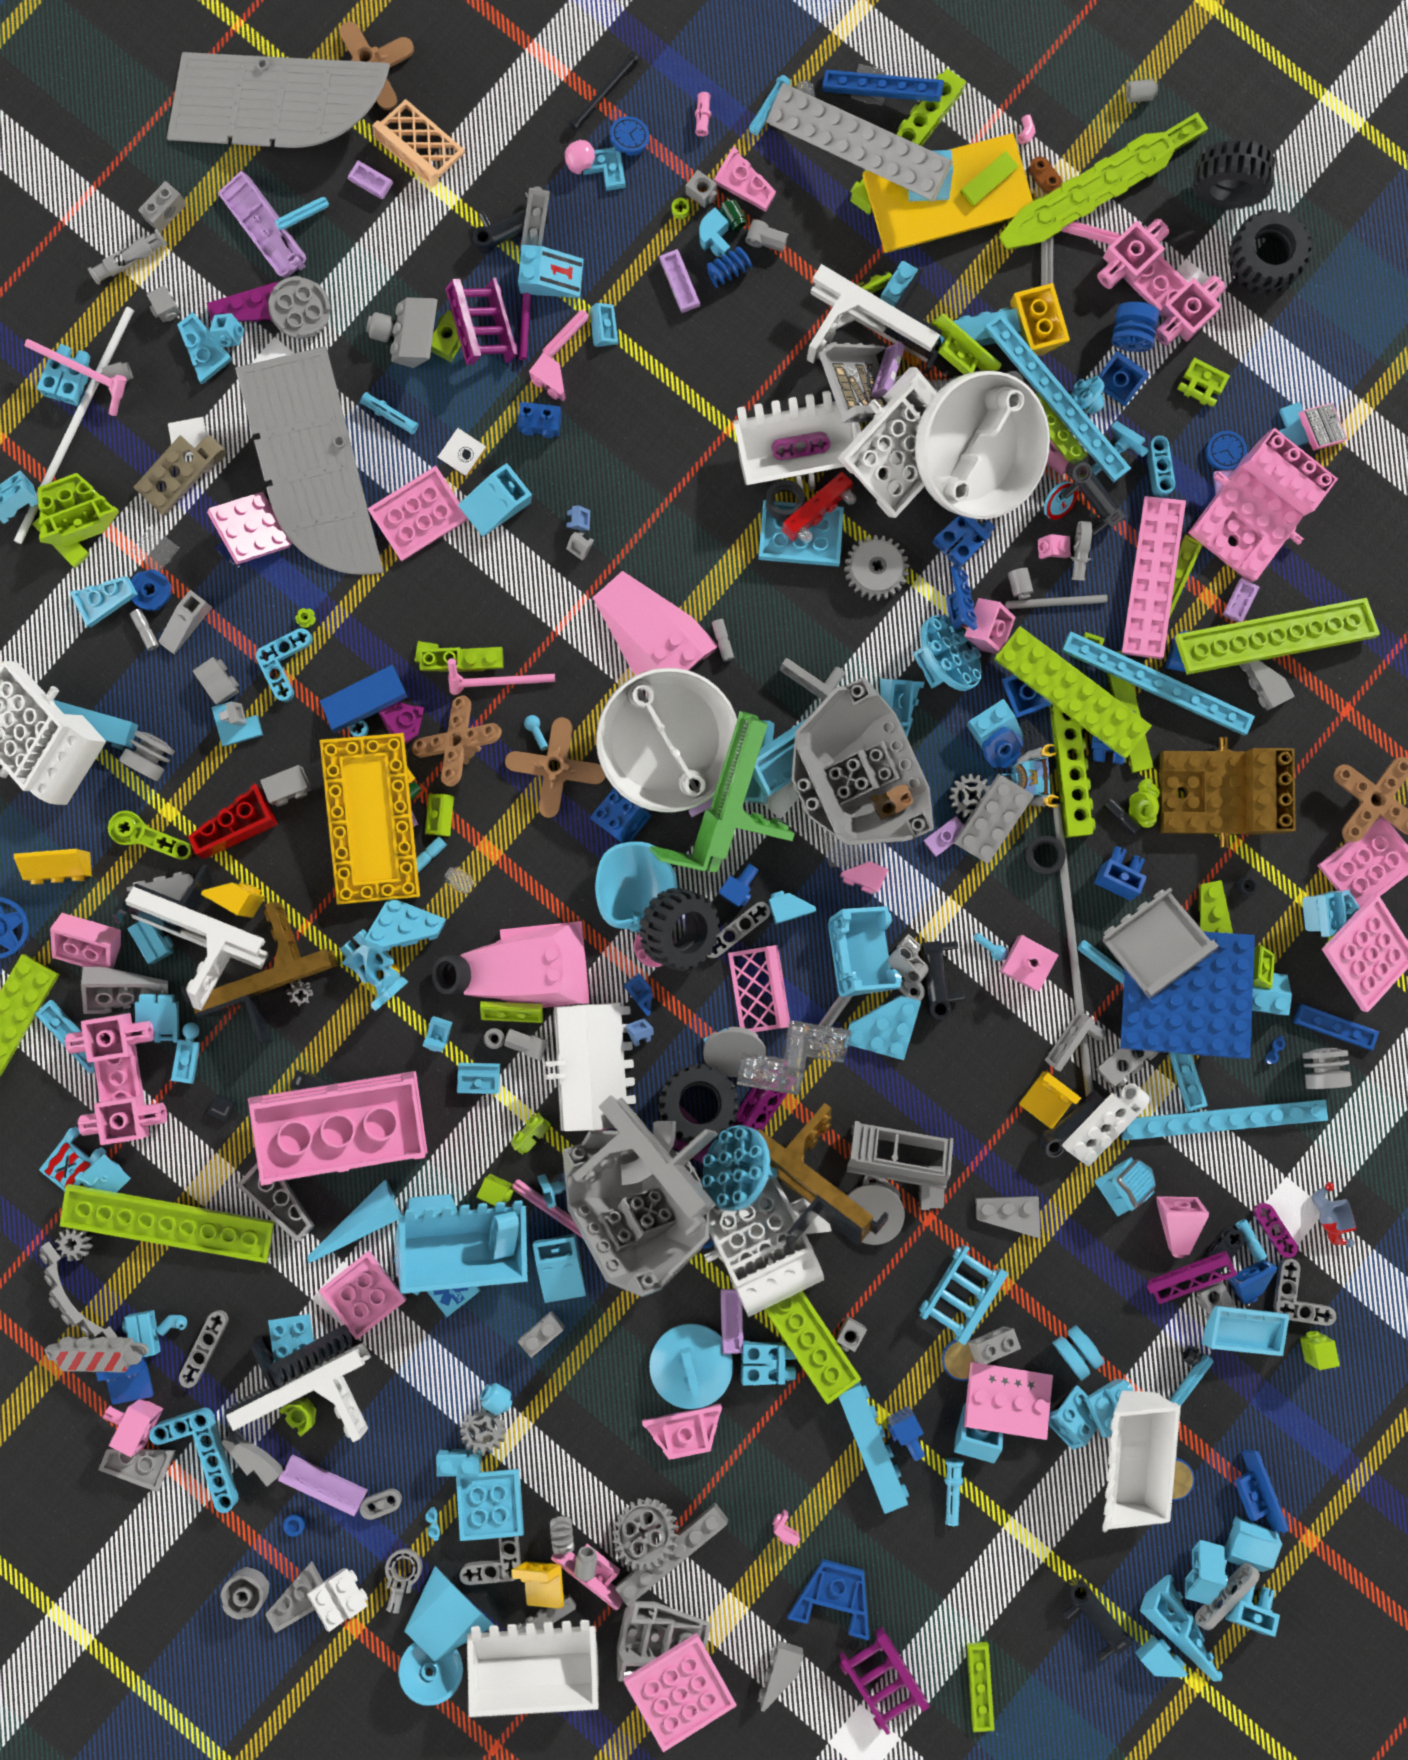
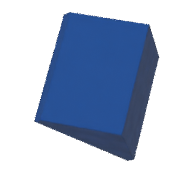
M1117 350L1098 376L1104 382L1103 391L1126 407L1147 379L1149 373Z
M1015 675L1002 679L1016 718L1033 714L1053 705Z

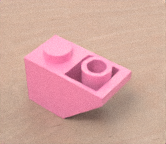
M543 352L529 371L531 382L538 388L542 386L548 390L547 393L556 400L559 398L564 401L565 392L560 364Z
M869 861L843 871L840 877L844 878L842 882L854 886V884L862 886V891L872 895L873 892H879L889 869Z

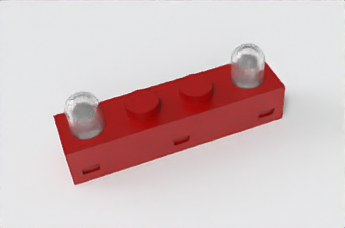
M840 472L783 522L782 532L793 542L799 537L804 543H810L813 535L808 529L812 525H818L827 512L831 513L838 505L837 503L842 499L849 505L856 502L857 497L851 491L853 482L843 472Z

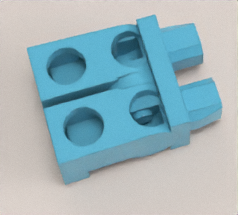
M62 344L59 345L57 353L90 368L88 365L91 356L87 352L78 350L74 359L70 357L73 351L70 347ZM49 359L38 383L37 390L45 397L58 401L62 400L65 403L78 407L82 400L81 395L88 381V376Z
M18 471L0 484V520L4 524L9 521L8 518L13 517L17 510L29 503L33 507L39 503L34 485L21 471Z
M743 1341V1353H741L742 1385L785 1384V1381L796 1379L795 1367H785V1360L796 1359L788 1345H784L783 1342Z

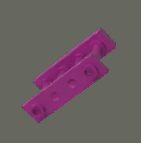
M492 278L485 288L464 289L460 279H452L445 289L466 365H474L481 354L503 353L506 363H510L517 355V345L513 340L497 278ZM465 297H488L490 307L469 308ZM493 315L496 326L475 327L470 316ZM498 334L501 345L480 346L476 335Z
M880 1627L875 1631L877 1639L874 1644L849 1660L844 1652L840 1653L841 1662L839 1665L845 1675L849 1673L875 1716L873 1720L878 1729H883L886 1735L890 1734L889 1721L912 1706H919L922 1712L930 1707L927 1698L883 1627ZM878 1651H885L888 1655L887 1661L859 1678L853 1667ZM896 1669L899 1673L898 1679L873 1696H870L865 1685L888 1670ZM903 1687L905 1689L907 1687L911 1693L909 1698L882 1715L876 1704Z

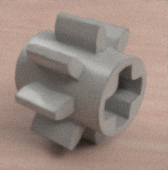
M301 979L295 983L290 982L291 989L286 990L287 995H291L289 997L290 1003L295 1001L298 1006L304 1002L309 1003L308 997L313 995L312 990H308L311 987L310 983L304 984Z

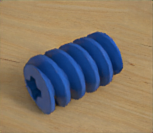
M736 247L735 252L729 251L728 256L722 255L721 260L715 259L714 264L711 262L707 264L709 277L716 288H718V281L722 285L725 284V277L732 281V273L739 277V269L746 273V265L750 269L753 267L748 255L740 247Z

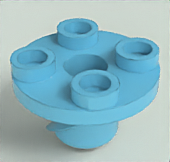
M1095 376L1087 380L1081 379L1075 383V389L1070 396L1082 410H1086L1085 414L1098 413L1104 406V396L1101 395L1104 389V382L1101 378Z

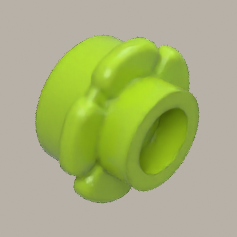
M305 608L300 609L295 617L296 622L303 628L312 626L316 620L314 611Z

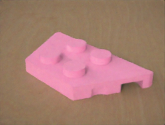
M721 1404L644 1419L642 1424L653 1436L655 1442L660 1445L669 1460L711 1451L722 1407Z

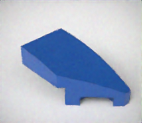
M638 972L624 983L623 987L644 1013L649 1016L653 996L652 988Z

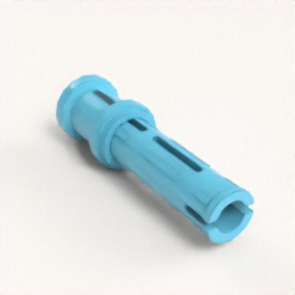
M958 1458L945 1459L947 1476L944 1478L947 1485L945 1524L958 1526L960 1486L963 1484L961 1471L964 1461Z

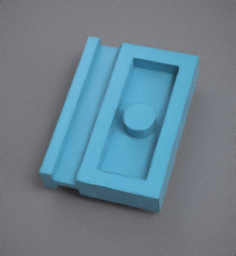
M458 1063L457 1093L499 1094L500 1064Z

